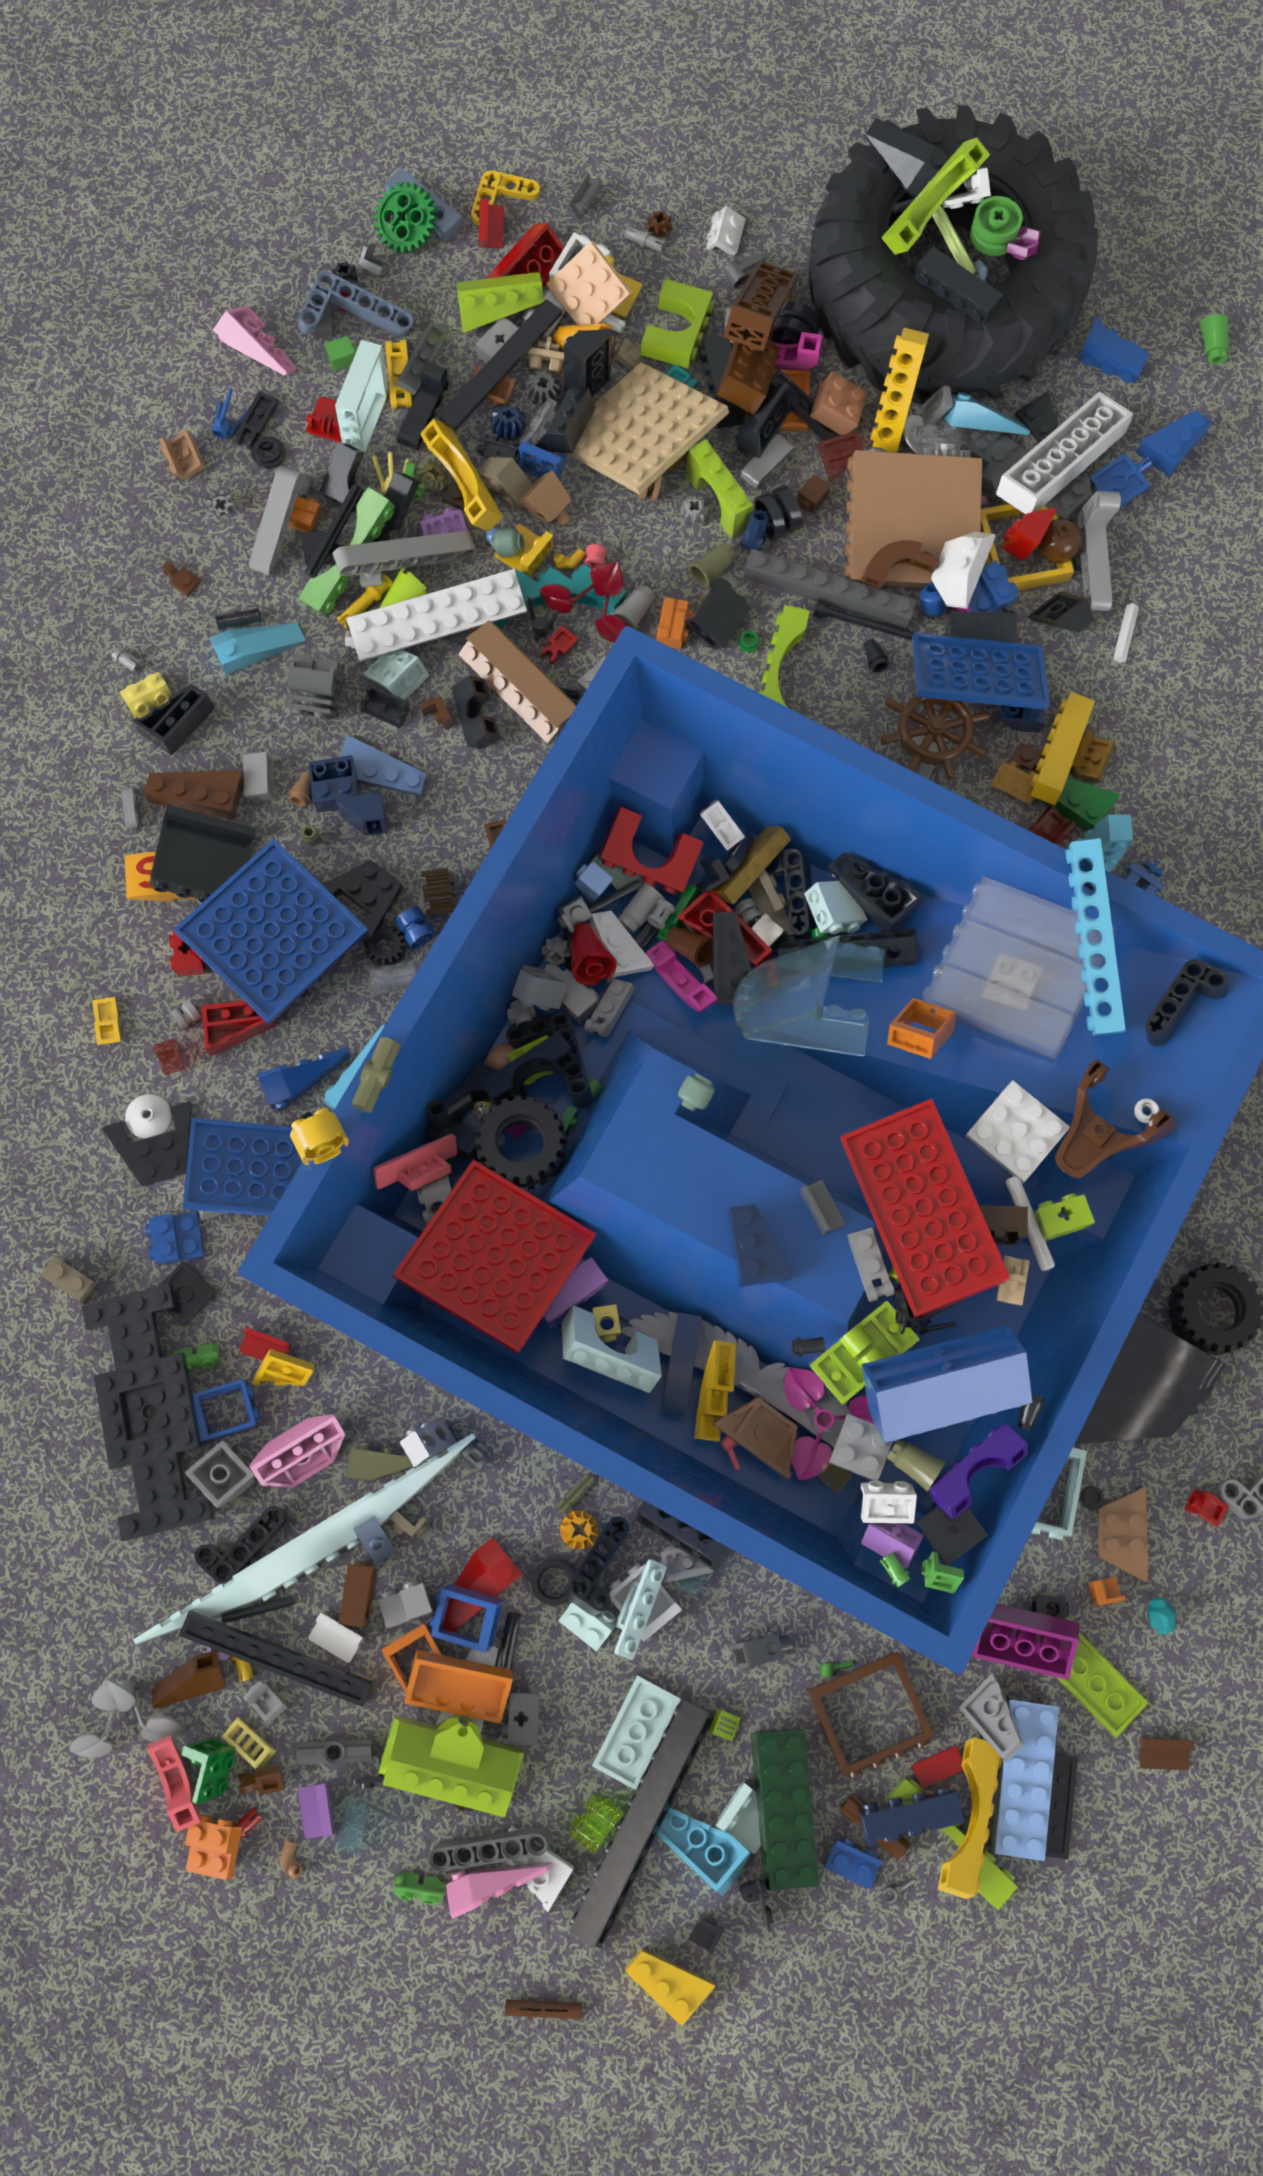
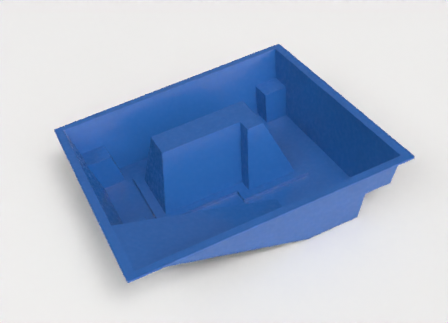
M626 626L621 631L335 1107L333 1113L336 1114L349 1139L348 1146L346 1147L343 1144L340 1147L341 1153L326 1162L315 1164L313 1160L308 1161L309 1165H305L302 1162L239 1267L238 1274L950 1671L961 1674L979 1641L1263 1059V950L1105 870L1126 1031L1093 1036V1032L1089 1031L1087 1026V1016H1090V1009L1084 1003V992H1087V985L1082 983L1081 968H1084V962L1078 956V944H1081L1080 935H1076L1075 921L1078 920L1077 911H1073L1072 897H1075L1074 887L1069 885V873H1072L1071 863L1067 864L1066 850L661 642ZM714 800H718L742 833L748 831L755 839L768 826L782 827L791 840L781 851L797 849L809 857L812 886L817 882L838 881L837 878L832 877L833 873L828 869V865L846 852L868 863L870 867L880 872L883 870L889 873V876L899 881L902 879L908 882L925 898L909 921L901 928L917 929L920 955L918 962L909 966L893 964L887 968L872 966L865 970L850 968L842 972L829 970L820 974L807 972L798 976L782 975L781 972L780 988L771 989L766 988L767 968L763 965L756 973L752 971L760 1003L712 1004L701 1013L685 1003L653 967L649 971L615 977L617 980L633 984L635 990L608 1037L599 1036L597 1032H586L584 1026L587 1019L579 1025L570 1016L588 1079L593 1078L597 1080L603 1087L594 1097L591 1107L588 1106L587 1109H581L573 1104L563 1072L561 1074L554 1072L550 1075H544L536 1079L532 1084L525 1085L528 1096L535 1097V1101L538 1103L541 1100L546 1102L549 1109L553 1108L558 1113L559 1119H562L570 1105L577 1109L579 1121L574 1130L569 1129L566 1134L568 1140L564 1163L562 1167H558V1173L554 1178L550 1176L547 1179L548 1183L542 1186L540 1183L536 1184L535 1189L528 1190V1187H521V1189L596 1233V1238L582 1258L586 1260L591 1257L608 1279V1285L586 1302H582L576 1307L592 1313V1308L616 1304L620 1330L624 1327H633L629 1324L630 1320H643L641 1315L654 1316L655 1312L663 1313L669 1316V1312L702 1316V1320L709 1322L713 1327L715 1325L720 1327L725 1335L726 1332H730L735 1337L737 1343L738 1339H741L746 1343L748 1349L751 1345L757 1353L759 1369L775 1363H784L785 1367L814 1372L809 1365L823 1353L803 1354L802 1357L794 1355L792 1340L797 1339V1337H801V1339L823 1337L826 1352L885 1301H888L897 1310V1304L893 1303V1295L888 1297L883 1295L878 1297V1300L869 1302L847 1238L848 1234L872 1227L887 1273L891 1272L893 1264L840 1136L933 1099L978 1205L1015 1206L1006 1185V1180L1014 1176L965 1137L1012 1080L1070 1127L1076 1108L1078 1086L1089 1063L1098 1059L1109 1067V1071L1103 1082L1099 1083L1095 1088L1089 1087L1087 1090L1089 1105L1095 1115L1104 1119L1117 1132L1125 1135H1139L1146 1131L1145 1128L1149 1123L1140 1122L1134 1114L1135 1105L1142 1099L1153 1100L1157 1103L1159 1110L1164 1109L1175 1118L1176 1130L1152 1144L1124 1150L1109 1156L1081 1178L1069 1176L1056 1164L1055 1156L1068 1134L1067 1131L1022 1185L1033 1212L1039 1209V1204L1052 1200L1053 1204L1061 1202V1198L1069 1194L1075 1193L1076 1196L1085 1195L1095 1223L1089 1228L1045 1241L1055 1264L1053 1268L1046 1271L1040 1269L1028 1237L1018 1246L996 1244L1002 1260L1006 1255L1030 1261L1023 1305L996 1301L999 1285L968 1297L963 1302L930 1317L932 1323L928 1326L949 1322H957V1326L931 1331L923 1335L917 1332L915 1334L920 1340L906 1351L917 1350L1009 1325L1027 1354L1031 1393L1045 1397L1043 1402L1045 1406L1032 1431L1017 1427L1020 1407L974 1418L970 1421L952 1424L945 1428H938L922 1434L901 1438L907 1443L911 1442L925 1452L947 1461L936 1478L946 1475L956 1461H962L969 1455V1451L974 1445L981 1444L987 1439L989 1433L994 1428H1000L1004 1423L1027 1442L1028 1455L1011 1470L1002 1467L984 1468L974 1475L969 1484L972 1504L968 1508L988 1536L948 1565L963 1569L964 1579L955 1593L925 1587L924 1575L921 1573L924 1560H928L932 1552H935L925 1536L907 1570L904 1569L906 1572H910L908 1575L911 1579L899 1587L895 1583H891L893 1579L882 1563H880V1560L884 1557L861 1544L869 1523H863L861 1519L863 1502L861 1483H869L873 1480L831 1463L819 1475L810 1479L799 1480L792 1461L789 1471L791 1472V1477L785 1479L739 1444L733 1448L740 1465V1469L735 1470L728 1452L721 1445L722 1439L727 1435L720 1431V1441L718 1442L694 1439L704 1370L693 1367L685 1416L661 1412L670 1356L659 1352L662 1376L652 1391L648 1393L563 1359L562 1338L558 1335L560 1330L558 1325L564 1320L566 1314L554 1322L556 1325L551 1329L542 1318L520 1353L516 1354L393 1278V1273L427 1226L425 1225L422 1211L426 1210L425 1203L420 1204L418 1189L411 1191L399 1181L381 1189L375 1187L373 1168L415 1150L421 1144L431 1143L426 1133L430 1125L426 1111L427 1105L433 1100H444L453 1094L468 1077L470 1070L474 1069L478 1062L485 1064L487 1055L493 1047L499 1044L509 1045L506 1032L516 1023L510 1024L507 1009H511L510 1004L519 1000L512 996L520 970L523 969L524 965L544 970L546 964H550L549 961L545 962V955L542 954V946H546V939L550 940L557 936L564 941V933L557 919L560 916L557 908L578 896L583 898L587 907L591 905L575 884L579 878L576 873L584 864L589 866L592 859L599 854L618 807H623L642 815L632 840V851L636 860L645 867L657 868L663 865L672 852L678 834L684 833L704 842L685 890L689 884L695 886L708 877L700 864L701 860L706 857L719 858L721 863H723L730 849H725L700 815L701 810L709 807L710 803ZM799 856L794 859L793 865L798 864ZM778 860L773 863V869L777 868ZM1079 862V867L1082 871H1091V864L1089 862ZM773 875L777 883L774 889L777 895L782 893L787 903L785 876L777 877ZM643 877L638 879L640 884L643 883ZM801 878L796 881V887L801 885ZM610 883L594 903L617 891L616 888ZM657 883L655 886H652L674 908L677 906L681 893L676 892V895L663 890L664 886ZM1086 884L1082 886V891L1085 895H1094V888L1091 885ZM747 889L734 904L725 903L734 911L738 903L747 898H752ZM638 890L596 913L612 911L618 919ZM804 900L798 903V910L803 907ZM788 905L784 906V909L789 919ZM1088 908L1085 910V915L1088 919H1097L1095 909ZM865 913L867 920L860 926L858 931L848 933L847 931L837 934L830 933V936L879 932L882 930ZM645 923L634 933L629 932L634 940L645 928ZM1090 932L1088 935L1090 942L1094 944L1100 943L1101 938L1098 933ZM655 935L648 946L641 949L645 953L661 941ZM889 947L893 952L900 951L897 947ZM778 948L774 952L772 951L770 960H779ZM867 949V952L870 954L877 953L874 949ZM673 951L676 954L677 960L702 985L704 977L701 970L692 961ZM844 951L847 956H854L851 951ZM822 953L824 958H832L830 954ZM999 954L1043 968L1040 976L1043 978L1040 987L1036 986L1026 1012L982 998ZM805 955L799 956L804 961L809 960ZM1093 956L1091 959L1093 966L1097 968L1103 967L1104 962L1100 956ZM1191 959L1201 960L1225 972L1227 975L1228 992L1224 998L1215 1000L1199 993L1164 1045L1153 1046L1148 1042L1145 1024L1187 961ZM566 963L556 965L563 972L567 969ZM1192 973L1190 975L1197 976L1199 973ZM606 978L599 980L600 984L584 985L587 989L591 987L598 994L599 1003L610 983H607ZM1098 979L1094 983L1096 990L1100 992L1106 991L1107 985L1103 980ZM1213 983V984H1212V986H1219V985H1221V983ZM714 985L707 986L714 993ZM1181 991L1177 994L1185 995L1187 994V992ZM912 998L957 1012L954 1032L932 1059L887 1044L890 1023ZM1104 1003L1098 1005L1099 1014L1103 1016L1109 1015L1110 1009L1108 1005ZM533 1005L536 1017L532 1018V1020L565 1010L560 1006V1009L550 1008L547 1011ZM1168 1010V1011H1166L1165 1013H1166V1014H1172V1013H1174L1175 1011H1173V1010ZM915 1022L910 1025L931 1033L937 1031ZM380 1037H387L401 1045L400 1051L391 1068L392 1074L389 1083L384 1090L382 1089L372 1114L365 1113L353 1107L351 1103L361 1083L360 1077L366 1062L371 1060ZM697 1073L713 1082L711 1086L715 1089V1092L705 1109L696 1107L695 1111H692L681 1105L683 1100L678 1096V1091L688 1075L694 1076ZM472 1106L465 1113L462 1125L476 1131L477 1125H480L481 1121L477 1118L476 1114L472 1113V1110H474V1106ZM1147 1108L1142 1109L1145 1115H1150V1111ZM533 1126L517 1140L504 1131L499 1138V1150L510 1161L527 1162L534 1159L542 1151L543 1136ZM453 1156L454 1161L449 1177L451 1190L471 1164L458 1156ZM820 1180H823L845 1222L844 1226L824 1236L818 1230L799 1194L802 1186H809ZM436 1202L433 1205L438 1206L441 1205L442 1202ZM755 1204L792 1275L789 1281L739 1287L728 1219L730 1207ZM1058 1214L1059 1218H1067L1066 1214ZM880 1279L872 1281L874 1288L881 1286ZM891 1281L893 1288H897L899 1283ZM604 1319L601 1321L600 1326L604 1330H610L613 1328L614 1323L610 1319ZM621 1333V1336L616 1337V1341L604 1343L612 1350L625 1354V1348L631 1338ZM734 1385V1392H728L727 1414L757 1397ZM865 1386L847 1401L846 1406L849 1407L850 1402L859 1396H867ZM774 1408L788 1420L797 1425L796 1438L794 1439V1442L799 1438L806 1436L816 1440L817 1436L804 1428L802 1425L794 1421L789 1416ZM821 1439L819 1443L827 1444L831 1448V1453H833L834 1447ZM897 1441L892 1442L889 1453ZM886 1458L878 1481L883 1483L904 1481L912 1484L917 1495L914 1523L903 1524L923 1534L915 1522L938 1505L932 1500L930 1489L927 1492L905 1472L894 1466L895 1463ZM938 1556V1558H939V1564L945 1565V1564L943 1563V1561L940 1559V1557Z

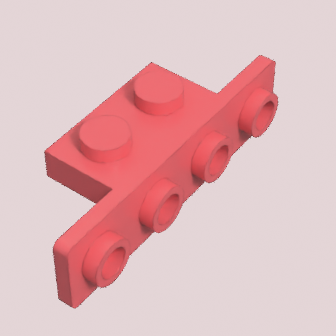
M449 1134L373 1168L375 1187L381 1189L399 1181L412 1191L450 1174L451 1166L444 1160L457 1155L455 1135Z

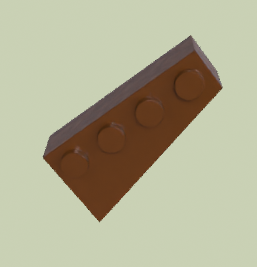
M242 770L149 773L144 795L148 803L163 806L172 805L206 815L235 820L244 787V775Z

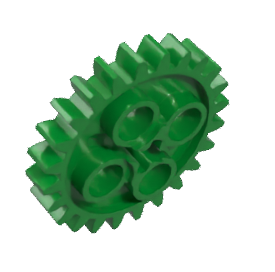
M404 181L403 185L397 182L396 189L389 186V194L384 191L382 192L385 197L384 200L378 198L381 206L374 208L379 211L378 215L373 216V218L378 220L374 227L380 229L376 234L382 237V243H387V248H394V251L398 253L401 251L407 254L408 250L415 253V247L422 250V242L427 245L429 244L428 236L434 237L430 231L431 229H437L433 225V221H437L438 218L433 216V214L438 209L431 207L434 205L435 200L429 199L431 194L424 192L425 188L418 187L413 182L411 185ZM408 198L409 202L407 206L404 207V202ZM394 214V220L390 222V217ZM421 214V220L417 223V217ZM407 229V235L403 238V232Z

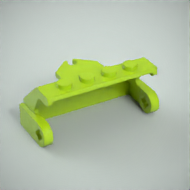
M394 1714L378 1771L379 1774L385 1775L383 1780L384 1786L501 1817L506 1816L524 1756L522 1748L482 1738L479 1726L473 1723L470 1717H466L465 1725L459 1722L460 1715L448 1717L446 1720L433 1725Z

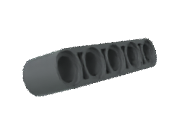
M533 1827L443 1841L438 1843L430 1852L428 1862L432 1869L446 1871L538 1857L547 1851L552 1842V1835L545 1827ZM533 1837L542 1838L544 1846L536 1845ZM509 1841H516L519 1844L520 1849H512L510 1847ZM486 1844H490L495 1848L494 1854L486 1850ZM461 1848H467L471 1852V1857L464 1856ZM437 1852H443L447 1857V1861L440 1860Z

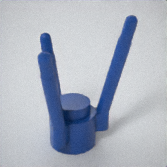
M232 388L228 390L224 405L222 402L218 403L211 431L215 436L227 439L228 436H234L248 411L247 409L232 427L231 420L225 417L233 392Z

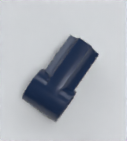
M760 509L752 511L747 527L740 539V546L749 550L759 551L761 545H764L766 540L765 531L770 518L767 516V512Z

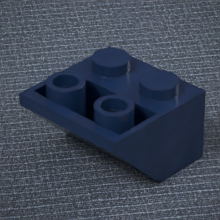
M1001 705L1000 721L1016 731L1040 733L1045 722V709Z
M352 755L308 762L313 804L318 812L339 810L336 797H341L344 794L361 795Z
M368 791L363 795L344 794L341 797H336L341 818L362 834L367 836L387 833L385 808L381 792Z

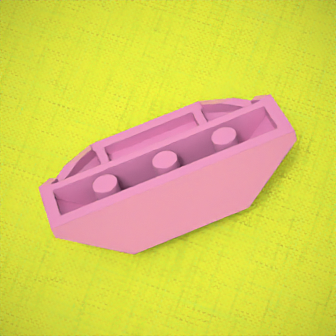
M333 1414L307 1418L266 1443L249 1467L261 1486L293 1488L335 1461L346 1434Z

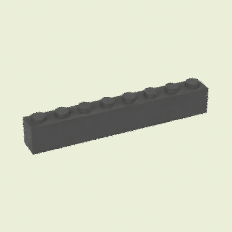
M751 549L745 566L743 579L816 602L821 600L832 607L906 630L916 600L753 549Z

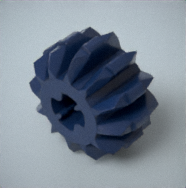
M502 405L501 409L495 408V412L492 413L491 417L492 433L497 434L498 438L504 437L505 440L508 438L515 440V437H522V433L526 429L525 413L520 411L519 407L512 408L511 405L509 407Z

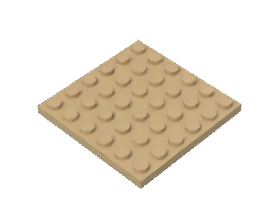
M640 362L639 365L595 403L596 408L573 453L566 454L640 495L729 413L726 405Z

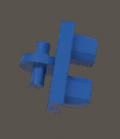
M1145 860L1142 866L1148 869V872L1134 862L1128 867L1129 871L1124 880L1135 885L1142 878L1147 882L1143 889L1154 895L1158 891L1161 892L1165 887V884L1151 875L1153 873L1160 878L1164 873L1157 868L1160 861L1156 860L1154 864H1151Z

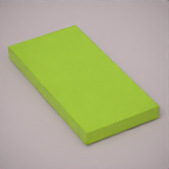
M1079 1632V1641L1069 1680L1056 1678L1114 1738H1117L1149 1702Z

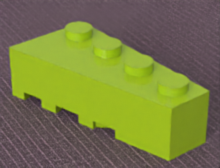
M539 272L456 282L463 333L544 302Z

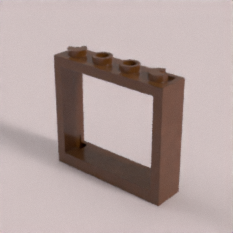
M893 1652L806 1690L840 1773L843 1776L848 1775L849 1778H853L863 1773L862 1768L869 1765L871 1768L878 1767L885 1763L884 1758L893 1755L894 1759L907 1754V1748L914 1745L916 1749L930 1743L928 1739L934 1737L898 1652ZM894 1665L922 1732L847 1765L819 1697Z

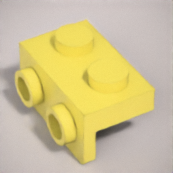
M159 672L150 674L145 679L128 685L124 690L120 691L133 717H138L139 719L150 713V709L154 706L158 708L168 702V698L172 696Z

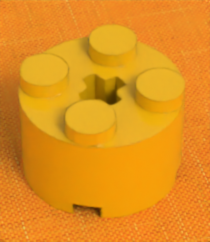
M328 1108L319 1109L313 1116L307 1119H298L291 1125L293 1130L290 1133V1137L305 1165H309L308 1161L313 1160L315 1164L326 1162L341 1153L340 1147L343 1144L346 1147L349 1144V1139L336 1114L329 1112Z

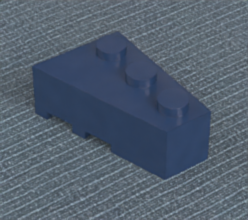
M755 1204L730 1207L728 1219L739 1287L789 1281L792 1275Z

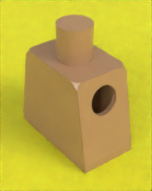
M553 471L543 474L518 501L543 523L556 519L561 526H564L571 519L570 515L564 510L570 503L571 498Z

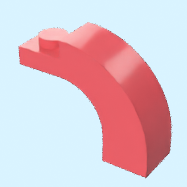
M169 1735L148 1744L147 1750L164 1787L167 1813L176 1832L200 1823L199 1805L192 1802L195 1788L184 1757L181 1755V1750L178 1751L172 1736Z

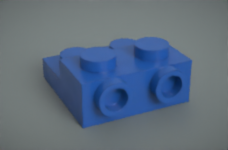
M995 560L983 567L968 605L971 612H997L1015 602L1018 597V588L1014 582L1010 583L1006 577L1007 570L1003 564L999 565Z
M197 1211L178 1215L171 1213L150 1217L149 1224H145L147 1238H152L153 1245L148 1248L151 1261L155 1260L156 1265L161 1266L205 1257Z

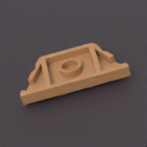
M755 1398L714 1421L713 1426L783 1478L789 1479L791 1477V1472L789 1471L791 1457L794 1455L793 1442L796 1438L797 1425L762 1399Z
M1141 1488L1097 1509L1098 1558L1131 1574L1142 1582H1148L1146 1488Z

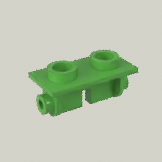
M213 1342L196 1346L197 1354H193L192 1347L175 1350V1353L170 1354L185 1353L188 1373L193 1369H210L217 1364H222L218 1354L220 1353L218 1344H213Z
M397 1873L394 1895H398L399 1899L411 1901L413 1898L422 1899V1902L428 1905H437V1902L443 1903L444 1893L441 1892H445L446 1882L442 1881V1878L425 1876L423 1885L418 1884L419 1874Z

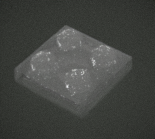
M549 398L535 411L517 443L519 446L522 441L526 442L527 440L533 441V445L537 439L543 436L546 428H544L546 422L549 423L556 413L553 410L557 404L556 401Z

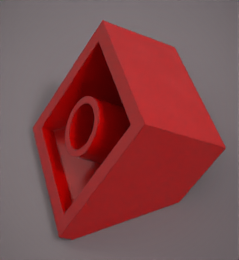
M1049 508L1026 513L1021 520L1016 519L1012 527L1008 528L1002 538L1005 542L1001 549L1024 561L1040 544L1057 509Z

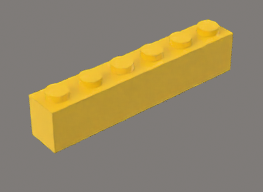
M1070 692L1067 699H1062L1058 711H1061V714L1057 713L1053 722V726H1056V728H1051L1047 738L1051 742L1050 744H1045L1041 754L1045 757L1044 759L1040 758L1035 769L1039 773H1034L1030 782V786L1033 787L1030 796L1056 805L1093 709L1094 700L1074 692Z

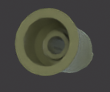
M728 543L720 544L701 558L688 565L689 573L701 587L706 589L712 581L731 565V562L736 559V553Z
M902 1439L897 1440L887 1456L892 1463H895L894 1466L905 1472L927 1492L947 1462Z

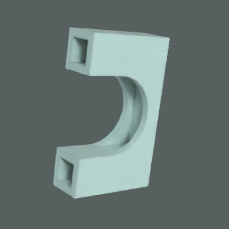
M574 1305L571 1307L561 1323L563 1359L650 1393L662 1376L658 1340L636 1331L625 1348V1354L618 1353L605 1345L598 1337L595 1330L593 1313Z

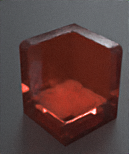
M176 1039L153 1045L164 1075L186 1069Z

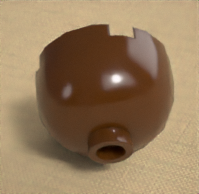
M1059 518L1052 520L1040 544L1037 546L1040 555L1049 558V562L1063 564L1069 562L1080 548V531L1072 521Z

